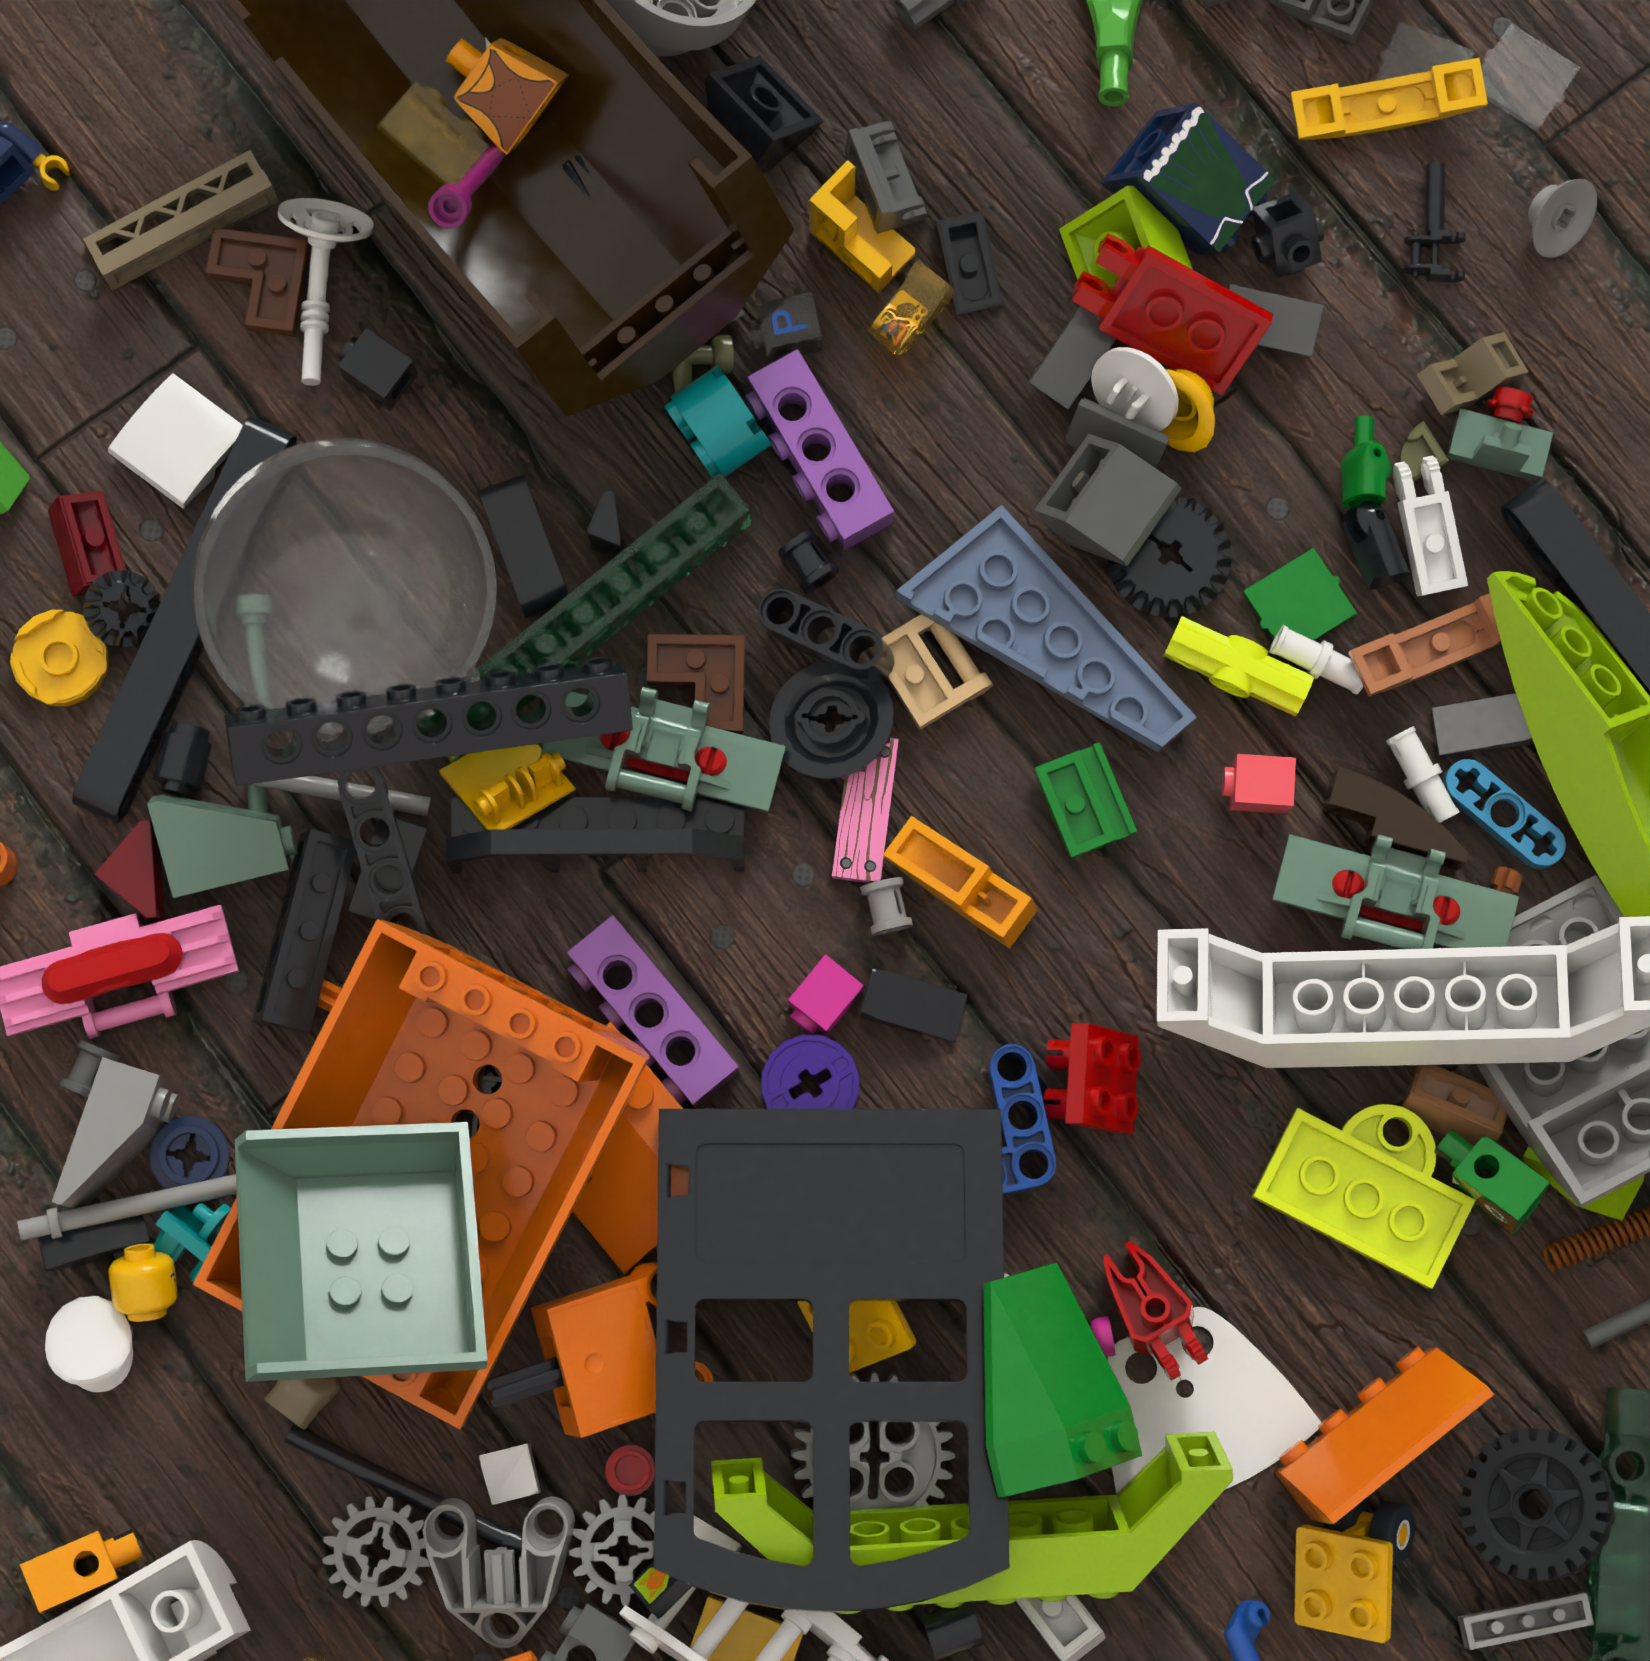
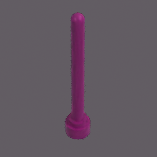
M494 142L457 184L443 185L432 195L429 200L428 210L432 220L437 225L443 228H455L461 225L469 216L472 209L471 197L507 156Z

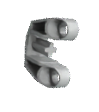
M553 1496L543 1498L533 1506L525 1518L522 1534V1554L519 1557L521 1594L516 1592L514 1550H507V1547H497L495 1550L484 1551L486 1594L482 1593L480 1545H477L476 1518L473 1509L468 1503L457 1498L444 1499L435 1506L426 1518L423 1527L425 1548L445 1607L488 1644L499 1648H510L517 1645L557 1594L575 1523L574 1512L568 1502ZM551 1509L558 1512L563 1519V1530L555 1535L543 1532L537 1523V1516L540 1511ZM454 1511L459 1514L464 1523L463 1532L457 1536H449L443 1533L438 1524L440 1513ZM494 1613H503L513 1617L519 1624V1630L510 1635L499 1632L493 1623Z

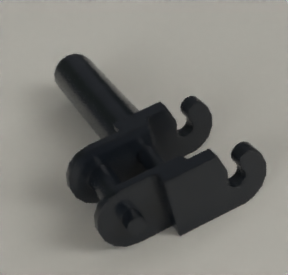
M1431 162L1426 165L1425 231L1428 236L1419 235L1418 232H1414L1412 236L1404 238V244L1411 246V264L1404 266V272L1411 274L1413 278H1418L1419 275H1427V282H1461L1465 280V271L1459 270L1456 271V274H1452L1451 269H1442V266L1438 264L1439 244H1459L1466 241L1465 232H1457V235L1453 236L1451 230H1444L1445 164L1441 162ZM1421 247H1431V264H1421Z

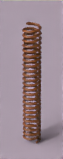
M1648 1206L1647 1210L1640 1209L1639 1213L1634 1211L1632 1216L1626 1214L1622 1220L1626 1233L1621 1225V1221L1612 1219L1610 1224L1604 1222L1603 1227L1597 1225L1595 1229L1589 1228L1588 1232L1582 1230L1581 1235L1575 1233L1574 1237L1567 1236L1566 1240L1561 1238L1559 1243L1553 1241L1552 1245L1545 1244L1544 1257L1548 1269L1552 1273L1555 1272V1266L1551 1263L1548 1249L1552 1253L1557 1269L1562 1270V1262L1566 1267L1570 1265L1568 1256L1570 1261L1576 1265V1255L1579 1261L1584 1262V1254L1588 1259H1591V1250L1598 1257L1599 1249L1602 1253L1606 1254V1246L1610 1251H1613V1242L1617 1248H1620L1621 1241L1624 1245H1628V1238L1633 1243H1635L1636 1237L1642 1240L1643 1233L1649 1238L1650 1206ZM1643 1213L1646 1215L1647 1222L1643 1217ZM1636 1216H1637L1638 1219H1639L1640 1226H1639L1638 1222L1636 1221ZM1629 1219L1632 1222L1633 1229L1629 1224ZM1614 1224H1615V1226L1617 1227L1619 1236H1618L1616 1230L1614 1229ZM1607 1228L1610 1230L1611 1237L1607 1232ZM1600 1231L1603 1233L1604 1241L1600 1235ZM1592 1233H1593V1234L1595 1235V1237H1596L1597 1244H1596L1595 1240H1594L1593 1237H1592ZM1585 1236L1588 1238L1590 1248L1585 1240ZM1578 1239H1579L1580 1242H1581L1582 1249H1581L1580 1245L1578 1244ZM1570 1241H1571V1242L1573 1243V1245H1574V1249H1575L1576 1255H1575V1253H1574V1251H1573V1249H1572V1247H1571ZM1563 1244L1565 1245V1247H1566V1249H1567L1568 1256H1567L1565 1250L1563 1249ZM1556 1247H1557L1558 1250H1559V1253H1560V1257H1561V1259H1562V1262H1561V1260H1560V1258H1559V1256H1558V1254H1557V1252H1556Z

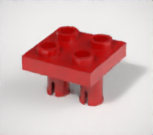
M1071 1023L1070 1040L1051 1039L1046 1046V1051H1057V1053L1063 1054L1046 1055L1048 1068L1052 1071L1068 1069L1067 1089L1048 1088L1044 1092L1043 1100L1060 1103L1059 1105H1044L1047 1119H1065L1066 1124L1113 1134H1134V1120L1138 1115L1139 1108L1136 1097L1137 1071L1141 1065L1139 1036L1090 1023Z

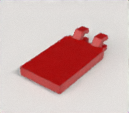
M1107 233L1098 247L1097 252L1099 255L1096 258V263L1119 276L1110 289L1104 280L1083 271L1074 285L1073 290L1075 293L1072 296V301L1100 318L1099 330L1134 349L1150 355L1156 361L1173 370L1186 369L1198 374L1206 381L1212 391L1222 396L1272 324L1273 313L1149 245L1146 249L1138 246L1135 251L1129 243Z

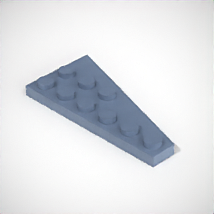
M1002 505L896 590L893 598L1156 752L1161 751L1197 718Z

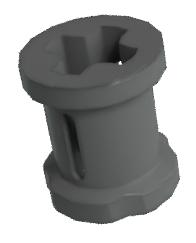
M80 1039L77 1047L80 1049L68 1078H62L59 1085L88 1097L102 1057L119 1062L121 1057Z

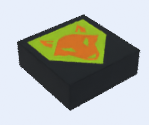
M654 1561L629 1584L630 1588L648 1610L658 1619L692 1588V1586L654 1570Z

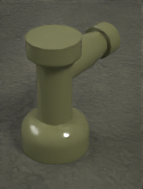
M730 335L715 336L709 345H702L673 369L675 393L692 382V365H710L711 369L718 365L723 374H730L732 372L734 349Z

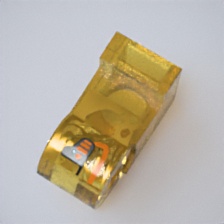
M917 260L906 274L908 277L889 303L877 315L868 331L873 338L897 357H901L917 338L925 333L957 292L920 260Z

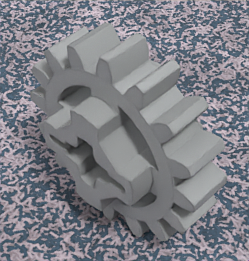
M626 1494L619 1495L618 1507L612 1508L606 1499H602L599 1501L600 1515L596 1516L590 1511H585L582 1514L585 1521L589 1524L587 1529H573L572 1534L582 1540L581 1547L569 1550V1556L582 1559V1565L573 1571L574 1576L585 1574L589 1576L591 1580L585 1588L587 1593L594 1591L597 1587L604 1590L602 1603L608 1604L614 1594H619L623 1607L625 1605L628 1607L631 1602V1596L635 1593L629 1586L636 1578L635 1569L644 1559L654 1558V1539L645 1540L634 1530L633 1517L644 1521L654 1532L655 1511L651 1514L645 1511L647 1499L644 1497L638 1500L635 1507H630ZM614 1517V1531L605 1541L592 1542L597 1529L605 1521ZM620 1536H628L630 1545H637L638 1548H648L649 1551H640L638 1554L632 1555L629 1558V1564L625 1565L621 1564L620 1556L612 1555V1553H602L601 1549H609L611 1546L620 1543ZM593 1561H604L615 1571L616 1584L601 1576L595 1568Z
M374 1496L366 1497V1510L363 1511L355 1503H350L347 1505V1511L350 1516L348 1520L334 1517L331 1521L335 1528L339 1530L338 1535L326 1536L323 1540L327 1545L334 1547V1554L322 1559L323 1564L336 1565L337 1572L329 1578L330 1583L333 1584L344 1580L347 1586L342 1596L348 1599L358 1591L362 1593L361 1606L368 1607L371 1604L374 1596H379L382 1607L390 1606L392 1600L391 1593L396 1592L402 1600H406L410 1597L407 1587L409 1582L418 1586L423 1585L425 1582L422 1575L417 1572L419 1567H430L428 1557L423 1556L425 1543L424 1538H421L419 1533L423 1530L425 1519L414 1523L409 1519L414 1509L411 1504L403 1507L400 1512L395 1510V1497H387L383 1507H378ZM376 1517L370 1532L362 1537L350 1535L359 1523L368 1518ZM396 1522L406 1531L411 1542V1548L402 1546L395 1534ZM382 1536V1539H384L383 1547L390 1550V1557L381 1559L377 1567H375V1564H373L374 1555L367 1553V1546L377 1543L379 1537ZM346 1555L354 1556L362 1569L361 1580L350 1570ZM394 1566L407 1568L398 1580L389 1585L381 1586L386 1571Z

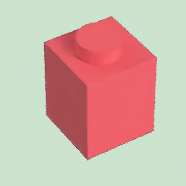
M1237 754L1232 761L1231 767H1224L1222 796L1230 797L1229 810L1288 814L1294 806L1296 758Z

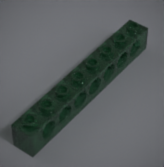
M720 473L717 474L467 676L465 682L485 680L487 673L501 670L513 671L515 676L534 673L535 667L544 664H562L564 669L574 668L751 525L750 507ZM527 695L521 698L517 704L516 712L519 713L538 696ZM487 702L473 704L467 712V718L472 721L484 719L490 712L491 704ZM427 709L419 715L417 721L421 727H432L440 721L442 712L438 709ZM466 754L447 756L446 758L450 763H453Z

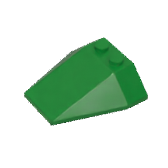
M1058 1264L1044 1265L983 1283L986 1449L998 1498L1077 1480L1142 1456L1131 1406Z

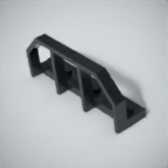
M696 796L692 811L682 809V804L657 797H563L511 829L486 830L460 798H451V837L446 838V864L452 873H462V862L493 856H542L549 872L558 873L560 872V855H632L637 872H647V855H692L734 862L735 872H745V807L705 796Z

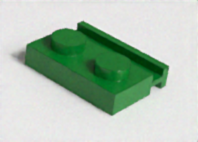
M1100 742L1084 750L1075 751L1034 768L1033 772L1070 860L1113 844L1120 839L1136 835V827Z

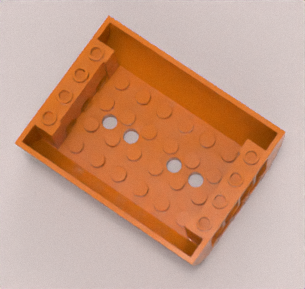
M380 919L376 920L271 1130L455 1123L457 1115L465 1109L471 1110L477 1115L480 1126L475 1136L470 1138L488 1359L486 1369L362 1376L460 1430L465 1425L649 1060V1055L626 1036L467 953L415 930ZM486 1065L495 1066L502 1075L501 1087L493 1094L482 1091L477 1081L479 1071ZM236 1197L193 1285L242 1311L238 1206Z

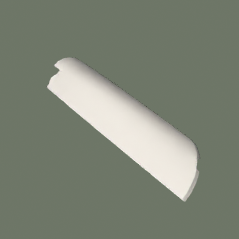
M192 1540L71 1610L0 1647V1661H204L216 1654V1650L246 1634L251 1629L230 1586L237 1583L224 1560L208 1544Z

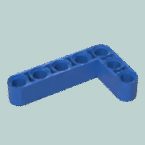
M1007 1044L1000 1047L993 1054L988 1065V1078L995 1109H1001V1136L1004 1146L1002 1147L1003 1196L1030 1191L1044 1186L1053 1177L1056 1169V1157L1034 1060L1031 1053L1024 1047L1017 1044ZM1006 1056L1018 1058L1024 1066V1076L1017 1081L1003 1079L997 1070V1064L1000 1059ZM1017 1104L1029 1106L1035 1115V1123L1032 1128L1027 1130L1014 1128L1008 1119L1009 1109ZM1034 1152L1044 1159L1046 1171L1042 1177L1030 1179L1021 1173L1019 1160L1023 1154Z

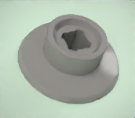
M1572 179L1559 186L1549 185L1542 189L1533 199L1528 211V221L1532 226L1533 244L1541 256L1554 258L1565 254L1588 231L1597 208V192L1590 181Z

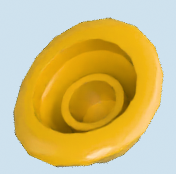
M1165 369L1175 384L1179 405L1174 420L1160 432L1168 435L1169 441L1167 445L1176 450L1186 452L1199 451L1207 447L1214 435V397L1206 381L1196 373L1186 369Z

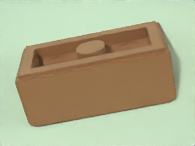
M1417 1065L1401 1107L1410 1110L1420 1117L1428 1128L1447 1135L1453 1129L1473 1146L1484 1135L1497 1142L1502 1134L1507 1117L1505 1109L1499 1103L1491 1088L1437 1065Z

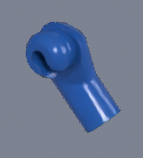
M1245 1600L1235 1608L1225 1628V1640L1234 1661H1261L1254 1641L1263 1625H1268L1271 1616L1268 1606L1262 1601Z

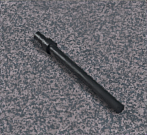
M295 1424L291 1427L285 1439V1443L428 1513L437 1504L446 1499L324 1438L303 1430ZM444 1511L439 1514L438 1518L464 1529L463 1519L456 1512ZM474 1512L477 1537L497 1547H507V1550H514L515 1561H517L522 1554L523 1530L513 1525L507 1529Z

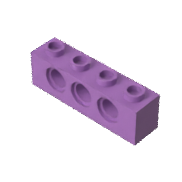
M797 349L748 376V391L750 393L744 396L747 405L757 421L765 418L773 431V434L768 436L769 441L781 461L789 458L797 472L796 475L792 476L793 482L804 501L807 502L813 499L821 515L817 516L816 520L829 542L836 539L842 550L845 551L893 524V508L799 350ZM788 404H797L806 413L799 420L789 421L784 419L779 412ZM812 444H821L830 453L822 461H811L805 457L803 452ZM844 484L850 487L854 494L845 502H836L828 496L827 492L834 485Z
M613 915L567 952L569 958L574 963L567 969L568 972L585 992L591 987L595 988L605 1001L598 1008L616 1029L620 1028L623 1024L636 1038L633 1042L649 1055L646 1065L650 1067L656 1062L667 1076L661 1083L680 1105L687 1100L695 1109L740 1072L739 1066ZM614 966H625L632 971V980L624 989L614 990L605 984V976ZM647 1003H655L664 1010L662 1021L652 1028L643 1027L636 1021L638 1009ZM677 1041L691 1043L695 1048L693 1060L684 1066L672 1064L667 1059V1052L673 1043Z

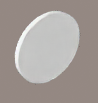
M1117 347L1105 352L1095 363L1091 382L1099 405L1159 432L1164 430L1174 420L1179 405L1175 384L1165 368L1150 355L1134 348Z

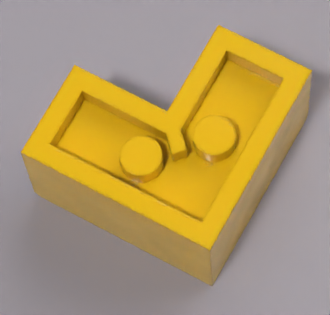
M847 160L809 199V232L874 290L880 293L915 256V248L894 229L877 234L866 205L855 196L856 167Z

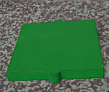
M1314 548L1242 592L1261 621L1259 628L1263 631L1267 630L1273 640L1282 625H1285L1288 629L1315 641L1357 614L1339 586L1340 578L1332 576Z

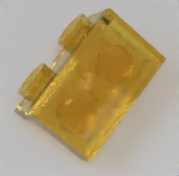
M415 81L376 128L442 186L457 184L487 150L489 145L482 140L484 135L474 123L466 118L459 120L446 108L448 105L447 101L439 92L430 86L423 88Z

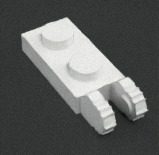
M1434 456L1423 457L1421 474L1424 487L1429 495L1417 498L1412 473L1408 464L1405 461L1394 463L1392 474L1395 491L1400 500L1397 504L1417 597L1468 586L1449 491L1445 492L1437 458Z

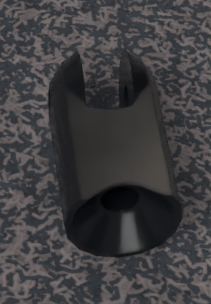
M1364 501L1359 504L1358 508L1348 510L1344 517V531L1367 589L1381 588L1408 576L1410 571L1386 510L1380 504L1372 501Z

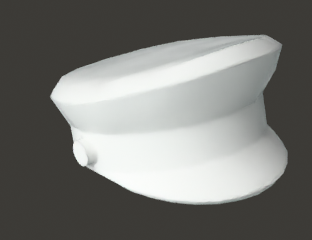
M99 1296L79 1297L63 1305L51 1319L46 1332V1359L53 1372L62 1380L91 1392L109 1391L121 1384L130 1371L133 1360V1329L129 1325L125 1314L118 1312L113 1307L112 1301Z

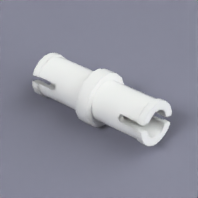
M1282 625L1272 642L1270 653L1281 656L1306 669L1307 674L1314 676V679L1321 676L1350 690L1356 695L1361 691L1363 684L1352 660L1334 651L1333 644L1325 640L1320 644L1288 629L1285 625Z
M1413 726L1386 740V743L1390 746L1407 777L1403 781L1407 790L1412 788L1423 809L1440 823L1460 811L1456 808L1438 775L1442 772L1439 764L1433 765Z

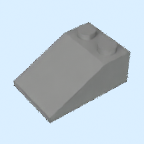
M102 1057L52 1202L72 1209L87 1206L155 1138L163 1127L164 1122L171 1123L176 1114L180 1099L179 1095L174 1094L177 1085L160 1075Z

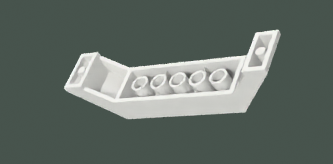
M1650 916L1619 917V923L1568 945L1261 953L1211 935L1208 928L1158 930L1157 1025L1265 1068L1571 1062L1650 1027Z

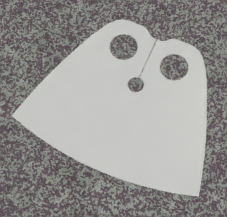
M1193 1308L1194 1320L1192 1327H1204L1213 1337V1348L1207 1355L1208 1360L1198 1365L1183 1350L1180 1337L1165 1345L1180 1367L1181 1376L1171 1381L1167 1377L1152 1353L1150 1355L1157 1364L1155 1377L1145 1384H1138L1130 1380L1126 1374L1125 1365L1129 1356L1136 1352L1132 1347L1129 1337L1114 1344L1116 1355L1110 1356L1107 1359L1131 1406L1142 1451V1456L1112 1467L1116 1494L1165 1447V1434L1215 1431L1233 1468V1481L1226 1488L1228 1489L1251 1478L1280 1460L1279 1457L1300 1440L1306 1441L1319 1429L1318 1425L1322 1422L1288 1380L1244 1335L1220 1315L1207 1308ZM1181 1380H1188L1193 1384L1194 1391L1187 1398L1180 1397L1176 1392L1177 1383Z

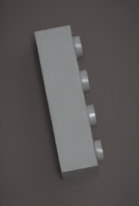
M1581 1591L1458 1616L1464 1648L1468 1650L1594 1625L1587 1593Z

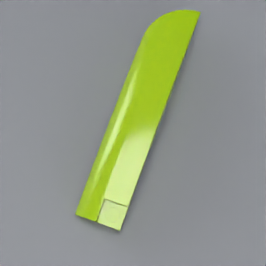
M1510 571L1494 572L1487 578L1504 655L1526 724L1552 788L1589 861L1623 916H1650V696L1595 624L1568 598L1558 591L1552 594L1546 589L1535 588V578Z

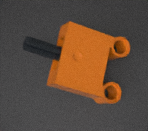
M642 1263L635 1267L629 1276L531 1307L544 1361L487 1379L484 1385V1392L490 1406L497 1409L553 1390L564 1434L579 1438L656 1413V1339L647 1307L657 1308V1298L653 1296L650 1286L653 1277L657 1274V1263ZM695 1361V1375L697 1379L703 1382H713V1376L709 1368L703 1363Z

